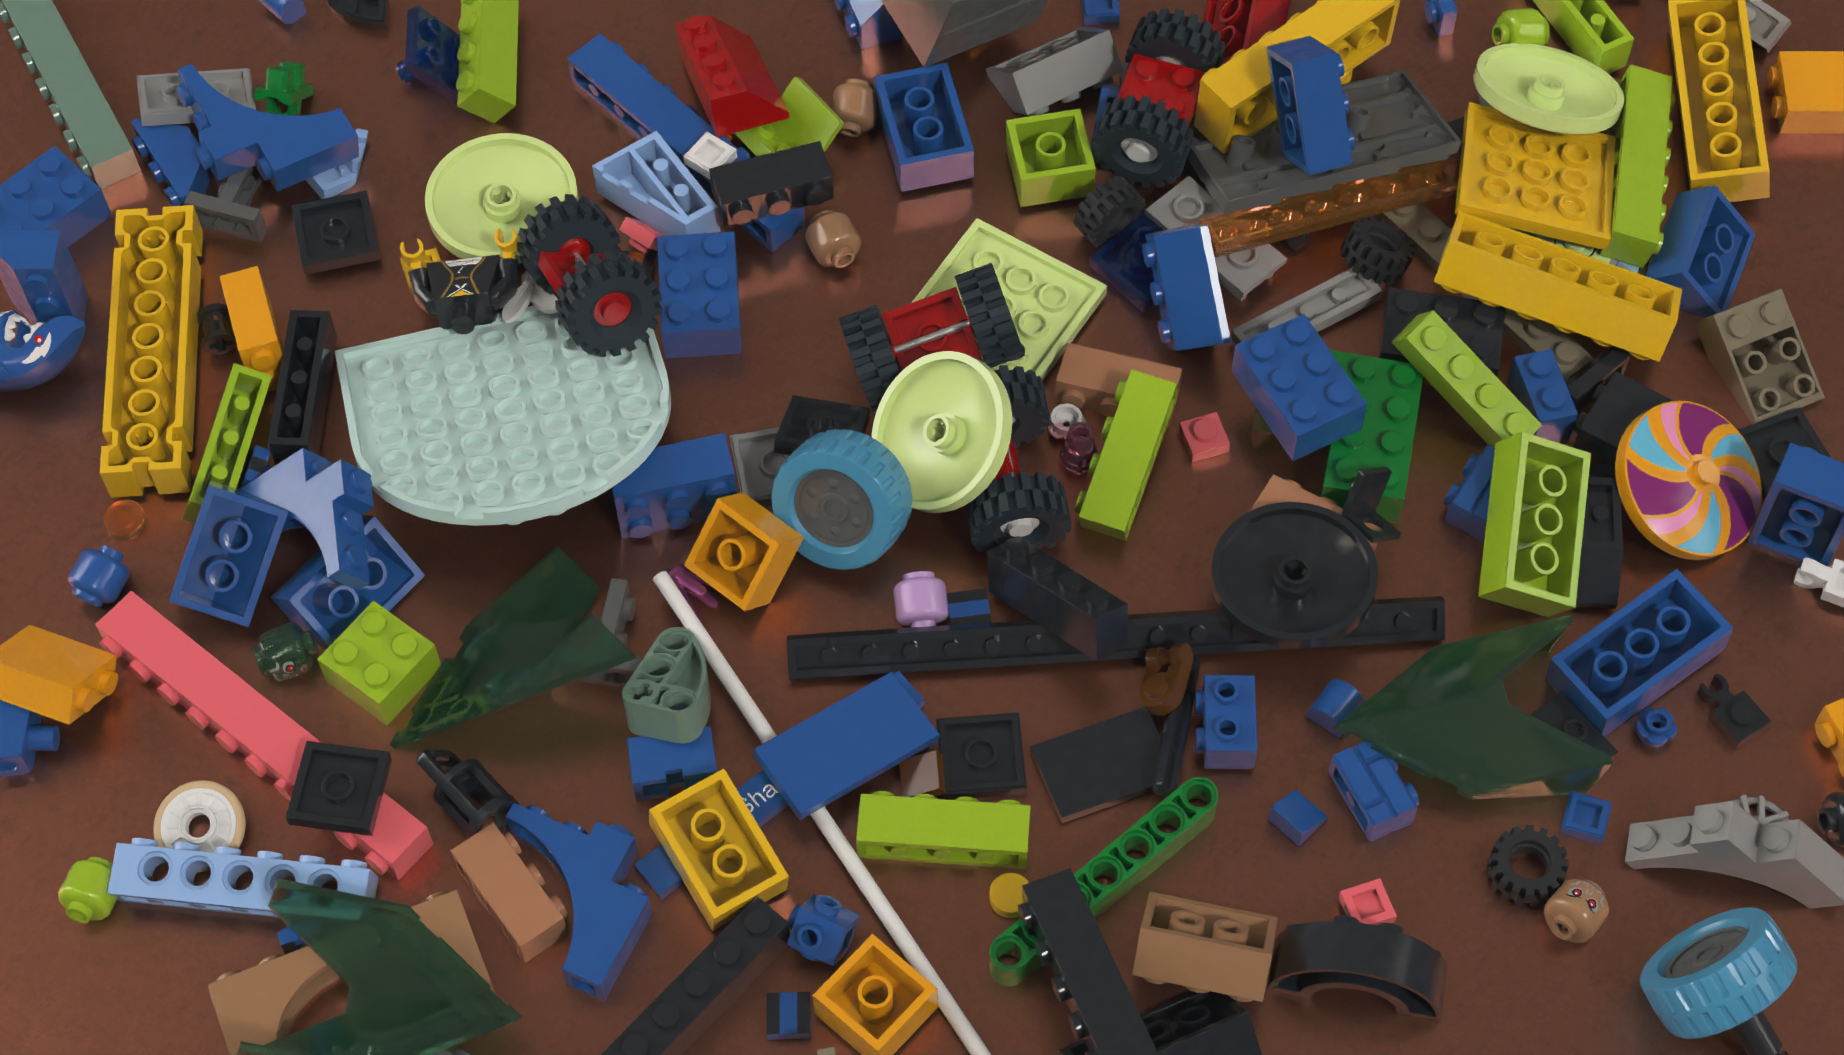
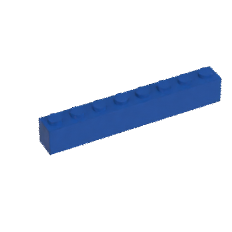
M601 33L567 58L571 81L639 139L657 131L683 164V156L706 132L716 136L712 126L702 119L694 106L690 104L685 105L676 97L670 86L665 83L660 84L651 76L645 65L640 62L635 63L627 56L620 44L610 42ZM726 136L718 137L737 149V158L732 163L751 158L744 148L735 147L727 140ZM685 165L715 203L710 179ZM805 207L789 210L781 215H770L754 219L746 224H741V226L771 252H774L805 227Z

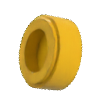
M1005 873L998 876L992 882L989 891V901L992 909L998 915L1005 918L1020 917L1018 905L1023 903L1022 886L1028 884L1029 881L1017 873Z

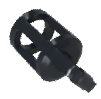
M424 749L416 759L417 764L437 784L433 794L435 802L467 833L469 838L481 831L484 823L491 816L497 820L494 824L501 833L509 827L506 815L513 803H519L495 780L479 760L472 758L461 761L449 750ZM446 766L448 769L444 771L441 767ZM470 793L483 805L481 808L468 796Z

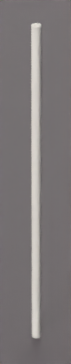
M667 571L658 573L653 578L654 583L683 626L694 634L701 645L705 659L762 744L776 737V733ZM825 806L810 814L909 964L938 988V1007L970 1055H992Z

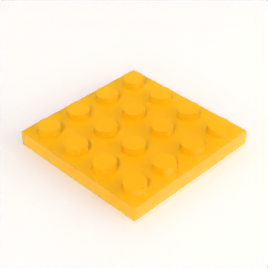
M1469 102L1464 116L1455 215L1462 211L1510 229H1517L1606 251L1611 240L1616 136L1599 132L1591 134H1565L1547 131L1519 122L1493 107Z

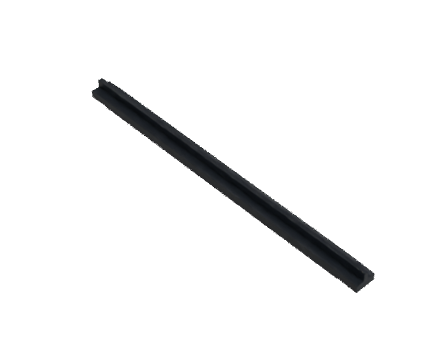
M1442 596L1374 600L1369 613L1358 627L1343 638L1319 647L1445 640V600ZM1221 609L1128 614V646L1101 660L1145 658L1149 648L1164 647L1166 650H1169L1174 644L1181 643L1189 644L1193 655L1289 648L1268 645L1248 636L1234 626ZM1033 620L787 636L789 679L885 674L890 672L896 673L898 670L901 673L1095 661Z

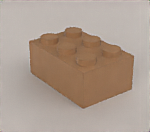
M1150 892L1140 927L1132 975L1142 977L1145 981L1153 984L1168 982L1182 985L1196 993L1211 991L1229 995L1232 999L1240 1002H1250L1253 1000L1263 1002L1278 917Z

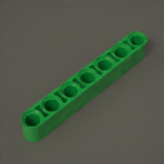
M1193 777L1187 780L1074 873L1095 920L1212 823L1219 796L1218 789L1212 781L1203 777ZM1191 799H1202L1208 805L1205 807H1195L1189 801ZM1169 824L1175 827L1177 831L1164 833L1158 829V826ZM1130 850H1139L1142 851L1146 855V857L1142 859H1133L1126 854V852ZM1105 875L1111 877L1115 882L1104 886L1098 884L1094 879ZM1021 918L993 941L989 951L990 975L998 984L1007 987L1021 983L1042 965L1034 945V941L1038 940V938L1031 935V931L1034 929L1030 928L1027 930ZM1004 955H1013L1019 959V962L1012 966H1006L1000 963L998 959Z

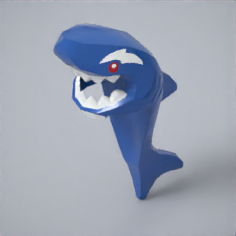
M15 310L0 312V391L25 390L41 385L55 378L69 366L77 354L86 333V325L83 318L72 315L58 316L47 322H37L36 325H31ZM18 324L16 339L12 344L10 341L15 337L12 329Z

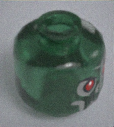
M288 622L264 631L259 636L258 645L253 647L255 659L262 674L265 677L270 675L278 682L310 671L314 663L313 655L319 653L312 631L307 630L304 632L295 622Z

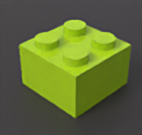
M1080 109L1006 120V151L1020 207L1086 197L1090 191L1093 192L1095 190L1096 167Z
M372 601L317 659L327 683L386 726L442 668L435 644L375 601Z

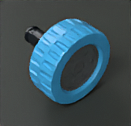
M833 429L813 435L788 457L773 481L771 493L773 514L804 536L797 550L801 555L814 563L839 570L857 569L875 562L898 539L906 527L912 511L910 482L901 463L882 443L866 434L853 430Z
M1746 907L1711 916L1673 937L1656 951L1645 964L1640 976L1641 988L1656 1015L1666 1029L1674 1036L1684 1039L1703 1038L1732 1028L1748 1055H1789L1788 1052L1783 1051V1044L1764 1015L1763 1010L1776 1001L1790 986L1797 973V960L1784 935L1767 912L1758 908Z

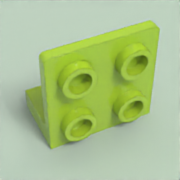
M794 77L781 96L789 112V119L735 133L757 157L817 141L821 142L825 153L843 127L844 122L802 78Z

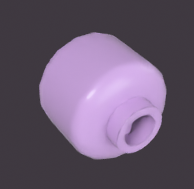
M917 571L904 574L902 581L894 587L895 614L900 624L911 626V628L936 626V624L947 618L949 611L946 585L941 579L935 578L934 572Z

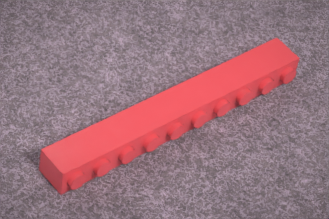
M130 591L95 624L102 637V640L99 642L101 647L106 652L117 655V659L122 657L129 662L128 668L139 680L146 683L150 679L158 686V693L170 705L175 706L179 703L186 708V715L197 727L204 730L208 726L216 733V740L228 752L234 753L237 750L246 757L244 762L255 774L263 777L265 774L276 781L274 783L275 788L290 801L306 741H320L134 592ZM384 792L372 836L334 832L336 838L350 850L357 847L365 853L366 856L364 858L366 862L376 872L383 875L387 871L398 881L434 845L428 827Z

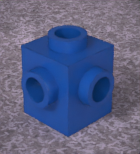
M814 894L803 905L797 904L791 912L788 922L789 928L792 931L787 945L799 950V953L809 960L823 961L834 966L848 952L861 914L841 906V903L833 897Z

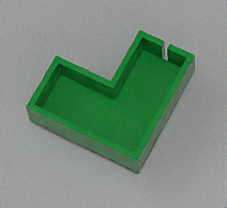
M1330 350L1366 401L1367 407L1362 429L1330 444L1321 497L1333 500L1343 509L1349 496V489L1354 483L1359 470L1388 467L1392 474L1376 512L1389 523L1399 524L1405 500L1423 375L1411 363ZM1255 408L1252 430L1273 433L1257 408Z

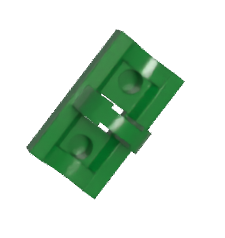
M284 60L280 62V66L268 67L266 70V84L255 88L254 100L261 101L266 99L267 113L289 116L300 115L301 100L313 95L314 91L313 83L304 82L305 64ZM279 100L284 105H288L286 113L281 112Z

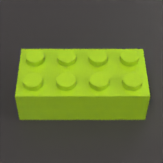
M1523 431L1495 443L1478 597L1546 617L1576 608L1591 453Z

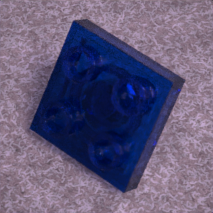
M420 5L408 10L405 60H401L396 64V71L402 81L405 80V83H411L415 79H419L456 106L458 101L456 81L459 75L457 53L460 47V35Z
M1145 214L1090 256L1089 266L1142 312L1154 304L1150 283L1155 282L1152 266L1147 267L1145 264L1142 245L1147 243L1145 234L1163 231Z

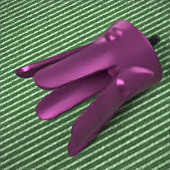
M679 564L672 570L666 569L699 620L701 616L687 596L688 593L709 607L715 608L718 606V601L700 583L711 588L713 587L686 568L684 564Z

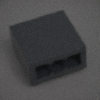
M1616 371L1608 384L1601 382L1590 401V403L1594 404L1591 411L1583 410L1572 429L1573 432L1577 433L1573 448L1591 453V459L1601 464H1611L1615 470L1617 449L1622 435L1631 422L1645 411L1674 400Z

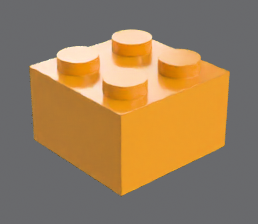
M744 492L717 498L684 566L742 610L747 611L770 604L804 536Z
M871 934L813 994L814 1012L817 1017L861 1055H894L938 1008V988L874 934Z

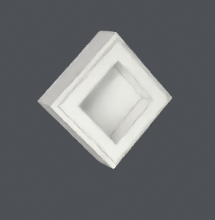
M706 132L683 156L684 164L710 179L709 169L732 163L737 158V149L711 133Z

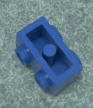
M1204 675L1202 690H1195L1194 695L1195 715H1202V728H1196L1195 732L1196 753H1203L1204 768L1254 769L1257 756L1255 675Z

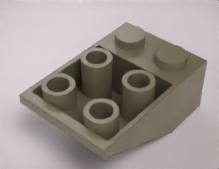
M1782 288L1694 322L1708 359L1752 424L1825 398Z

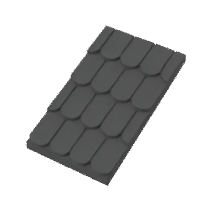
M1402 69L1341 85L1342 91L1348 97L1350 106L1349 113L1346 114L1347 128L1351 129L1355 141V149L1351 151L1353 164L1312 175L1306 174L1283 156L1278 119L1251 137L1235 135L1230 150L1225 154L1216 148L1194 126V123H1190L1188 129L1193 131V143L1187 159L1193 165V169L1224 214L1280 204L1282 198L1330 190L1334 184L1395 174L1402 167L1446 160L1450 157V154L1458 152L1462 141L1408 73Z

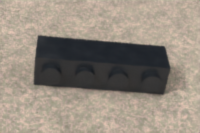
M290 310L268 439V446L275 465L302 448L319 455L337 342V334L329 311Z
M1020 536L1009 539L1005 543L987 551L990 593L1095 661H1099L1128 646V604Z

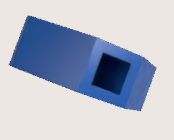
M141 118L132 120L131 123L136 133V136L131 138L132 143L141 158L148 156L151 162L147 165L157 184L164 182L168 187L164 189V192L171 206H184V201L190 191L205 194L213 174L210 168L205 170L200 163L196 153V148H199L200 144L189 127L175 124L142 127Z

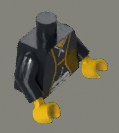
M500 229L496 230L494 241L502 251L501 259L500 255L432 262L427 263V268L422 267V263L426 258L422 241L417 238L419 250L415 254H408L404 242H402L400 250L404 262L411 267L408 275L415 303L429 316H438L440 328H452L458 334H469L477 325L495 322L499 309L503 308L517 292L518 259H514V254L518 252L517 242H521V239L516 231L512 229V239L508 243H504L502 231Z

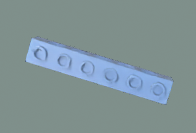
M132 838L131 844H116L107 894L116 897L118 901L305 921L317 917L324 923L343 925L367 924L372 920L378 876L371 869H367V863L362 861L345 859L341 861V866L325 864L324 858L310 855H300L299 861L283 860V854L271 851H258L257 857L241 856V850L223 846L216 847L215 853L199 851L200 846L185 842H174L173 848L157 847V841L145 838ZM168 863L169 871L166 877L154 882V869L159 864ZM204 867H210L211 876L209 880L201 886H195L194 878L196 873ZM251 871L253 873L251 885L244 890H237L236 881L238 877L244 872ZM287 876H294L295 886L292 891L285 895H279L278 885L280 881ZM336 880L338 883L336 893L331 898L321 899L320 889L322 885L327 881Z

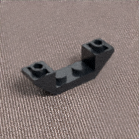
M1590 463L1576 606L1616 609L1623 556L1621 498L1617 488L1615 470L1611 464Z

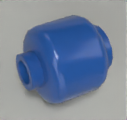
M103 544L99 551L84 549L68 575V582L73 587L71 594L101 608L103 603H114L130 576L127 566L121 563L124 555Z

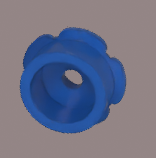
M1648 707L1638 714L1639 721L1636 722L1635 728L1639 739L1644 744L1659 747L1675 737L1677 725L1673 723V715L1668 710L1663 708L1654 710L1652 707ZM1653 723H1658L1660 728H1655Z

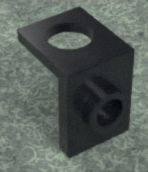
M1388 467L1359 470L1354 483L1349 489V496L1341 512V516L1353 523L1371 543L1399 539L1401 532L1376 512L1392 474ZM1364 523L1377 525L1383 531L1372 530Z

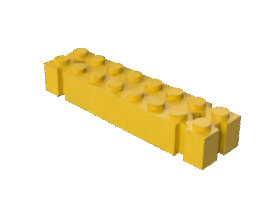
M194 205L163 207L162 215L151 216L147 208L116 210L115 237L119 248H114L102 427V433L108 446H101L100 476L111 498L143 496V488L155 486L158 494L191 492L192 464L187 452L193 451L199 329L197 313L200 308L201 267L197 257L202 256L203 230Z

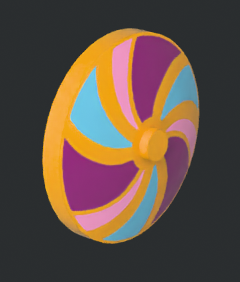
M1670 401L1657 405L1639 415L1631 422L1622 435L1615 461L1618 492L1631 521L1652 544L1679 558L1705 560L1734 549L1751 533L1761 507L1762 487L1760 474L1747 442L1726 418L1707 406L1698 403Z

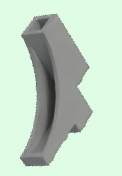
M1735 801L1695 806L1694 815L1630 824L1624 862L1633 869L1683 868L1715 872L1770 887L1796 899L1809 909L1844 905V858L1800 819L1760 824Z

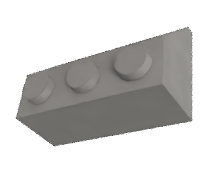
M1089 27L1074 29L986 69L988 77L1012 111L1028 116L1041 115L1048 112V105L1059 100L1061 103L1073 101L1081 97V90L1090 86L1093 89H1097L1107 83H1112V76L1124 71L1110 31Z

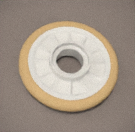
M192 781L174 789L160 804L154 819V839L158 842L157 847L173 848L174 842H185L200 846L199 851L215 853V849L218 846L239 849L245 834L246 818L242 804L230 789L213 781ZM206 815L210 819L209 831L202 837H192L189 832L191 820L196 816ZM204 867L198 872H206L211 869L210 867Z

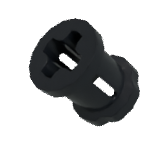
M216 303L201 308L197 313V320L204 329L205 338L202 344L205 352L213 355L230 353L237 347L234 332H232L227 305ZM217 315L218 320H214L213 316ZM219 338L222 339V343H221V344L218 343V339H219Z

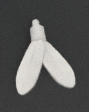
M526 270L521 276V286L517 289L516 295L502 310V319L504 323L515 321L524 313L530 302L543 313H556L558 311L555 308V301L558 298L554 294H548L541 286H538Z

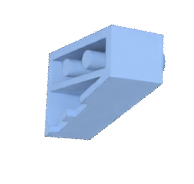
M657 131L592 165L596 192L663 235L675 236L721 232L718 206Z

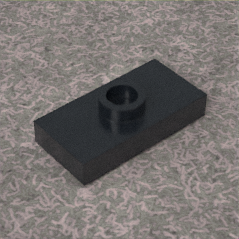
M1562 692L1533 712L1529 717L1528 721L1585 781L1613 761L1618 755L1619 751Z

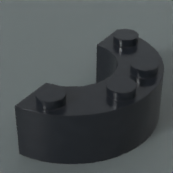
M1338 915L1333 918V921H1316L1286 926V930L1282 931L1274 942L1267 990L1311 997L1315 992L1327 988L1358 989L1387 999L1396 1007L1398 1014L1441 1021L1447 964L1440 951L1433 949L1412 936L1404 934L1403 928L1396 924L1381 923L1376 926L1360 923L1358 919L1351 916Z

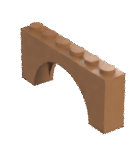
M457 890L449 893L445 891L434 893L420 904L409 908L398 907L392 909L383 918L367 924L356 923L350 925L341 934L328 939L318 938L310 940L303 944L299 950L286 955L275 954L268 956L257 966L244 971L233 970L226 972L217 981L207 984L230 1055H285V1047L290 1029L296 1017L309 1000L338 979L360 971L393 968L423 976L443 991L451 1002L454 1011L496 995Z

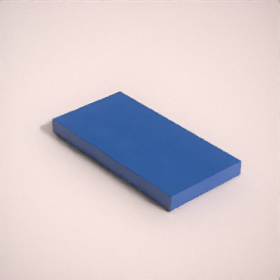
M890 672L756 747L753 757L798 819L802 820L938 741L940 734L895 674Z

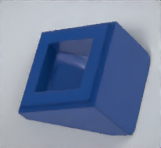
M1294 790L1270 808L1267 820L1295 844L1300 846L1327 820L1328 816L1300 792Z

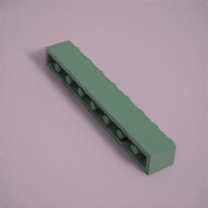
M0 0V17L4 24L11 22L13 25L8 31L16 48H25L26 53L21 55L30 74H39L40 78L36 79L35 82L43 99H52L53 104L49 105V109L57 125H66L67 130L62 133L71 152L79 150L82 155L76 158L81 170L88 177L93 176L96 184L101 189L141 172L127 137L53 1Z

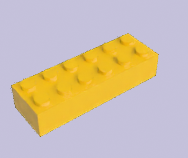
M1318 0L1314 6L1305 12L1294 14L1285 25L1275 31H1268L1257 43L1246 50L1241 49L1237 51L1228 62L1219 68L1208 70L1200 80L1194 126L1223 154L1227 153L1230 150L1235 135L1251 137L1278 119L1267 54L1268 46L1311 36L1341 56L1344 74H1346L1391 43L1400 0Z
M1668 0L1669 30L1689 189L1695 190L1716 185L1729 202L1770 198V170L1746 0Z
M1459 211L1434 279L1435 283L1441 284L1449 292H1463L1472 295L1488 306H1503L1516 311L1519 316L1525 319H1539L1553 324L1556 329L1562 332H1576L1590 337L1592 341L1601 346L1610 347L1613 345L1627 350L1638 359H1652L1660 362L1676 326L1682 295L1681 288Z

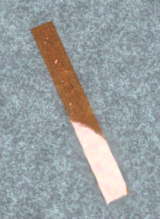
M1461 152L1450 154V157L1446 160L1402 167L1395 174L1344 182L1334 185L1330 190L1283 198L1280 204L1200 220L1199 225H1208L1214 258L1356 221L1361 217L1367 218L1457 194Z

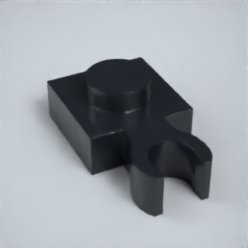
M1715 674L1711 682L1719 692H1712L1708 690L1704 683L1700 684L1697 691L1699 698L1704 703L1715 708L1712 710L1709 719L1735 749L1768 729L1771 720L1744 690L1734 696L1729 691L1728 682L1722 675Z

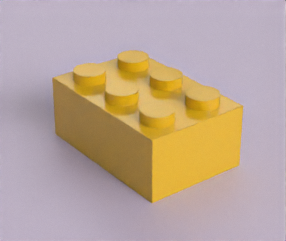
M724 768L649 809V825L712 931L733 921L757 896L766 902L787 890L789 875Z

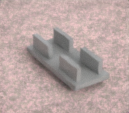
M1187 176L1145 210V214L1155 222L1154 228L1158 231L1186 225H1208L1219 283L1242 301L1249 292L1265 279L1271 278L1274 272L1286 263L1287 258L1234 213L1223 214L1217 205L1218 203L1214 201L1210 193L1190 176Z

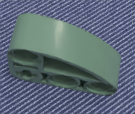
M673 627L663 631L624 686L622 698L627 726L632 733L673 743L692 742L702 734L711 710V694L705 655L700 643L689 629Z

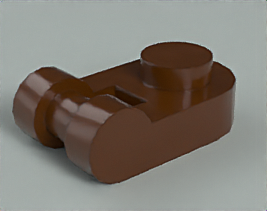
M1174 644L1169 650H1166L1164 647L1149 648L1146 652L1147 670L1140 692V700L1156 716H1163L1175 710L1184 697L1194 658L1189 644Z

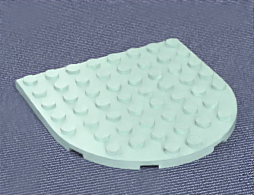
M529 306L518 319L511 323H504L502 313H498L495 322L477 325L469 334H458L452 328L443 329L436 327L335 350L350 440L357 466L371 475L372 490L382 499L402 511L423 519L471 526L517 525L528 520L562 514L567 509L599 496L629 476L647 459L662 438L671 412V392L667 371L654 330L648 328L646 332L650 337L645 342L640 338L636 340L634 344L637 348L631 352L626 347L621 348L620 356L613 357L610 351L607 350L605 357H598L593 350L591 354L583 351L580 345L577 346L561 323L558 312L553 314L543 313L535 306Z

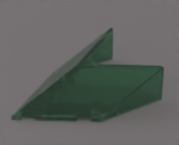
M557 545L465 627L459 636L463 645L454 658L444 659L412 708L411 712L413 715L409 720L408 726L402 731H397L389 745L394 749L525 703L637 659L635 654L593 614L580 623L601 590L600 586Z
M1571 614L1435 646L1333 728L1346 736L1352 733L1372 744L1371 749L1431 780L1435 776L1457 787L1456 793L1470 800L1569 795L1570 791L1587 794L1613 764L1611 756L1508 703L1503 680L1534 654L1549 653L1573 622Z
M277 878L268 907L350 987L345 1013L264 1045L241 1041L235 1055H433L520 1020L522 1016L511 1005L507 1006L490 989L491 986L441 937H436L420 921L421 917L410 906Z

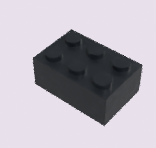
M1389 287L1383 314L1378 358L1410 363L1391 342L1417 315L1434 310L1496 377L1498 376L1506 313L1505 307L1488 306L1475 299ZM1423 376L1422 384L1431 385Z

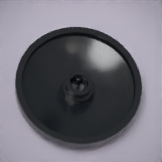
M1281 502L1256 508L1238 518L1225 530L1213 554L1211 583L1220 609L1240 631L1268 645L1289 649H1305L1337 641L1359 626L1369 613L1375 599L1378 583V565L1374 551L1367 538L1345 517L1330 509L1314 504Z

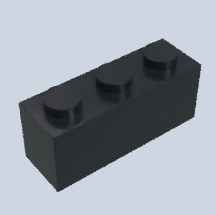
M820 141L709 169L711 190L715 203L718 206L723 227L734 224H746L754 219L770 215H781L789 210L809 205L816 206L834 199L833 176Z

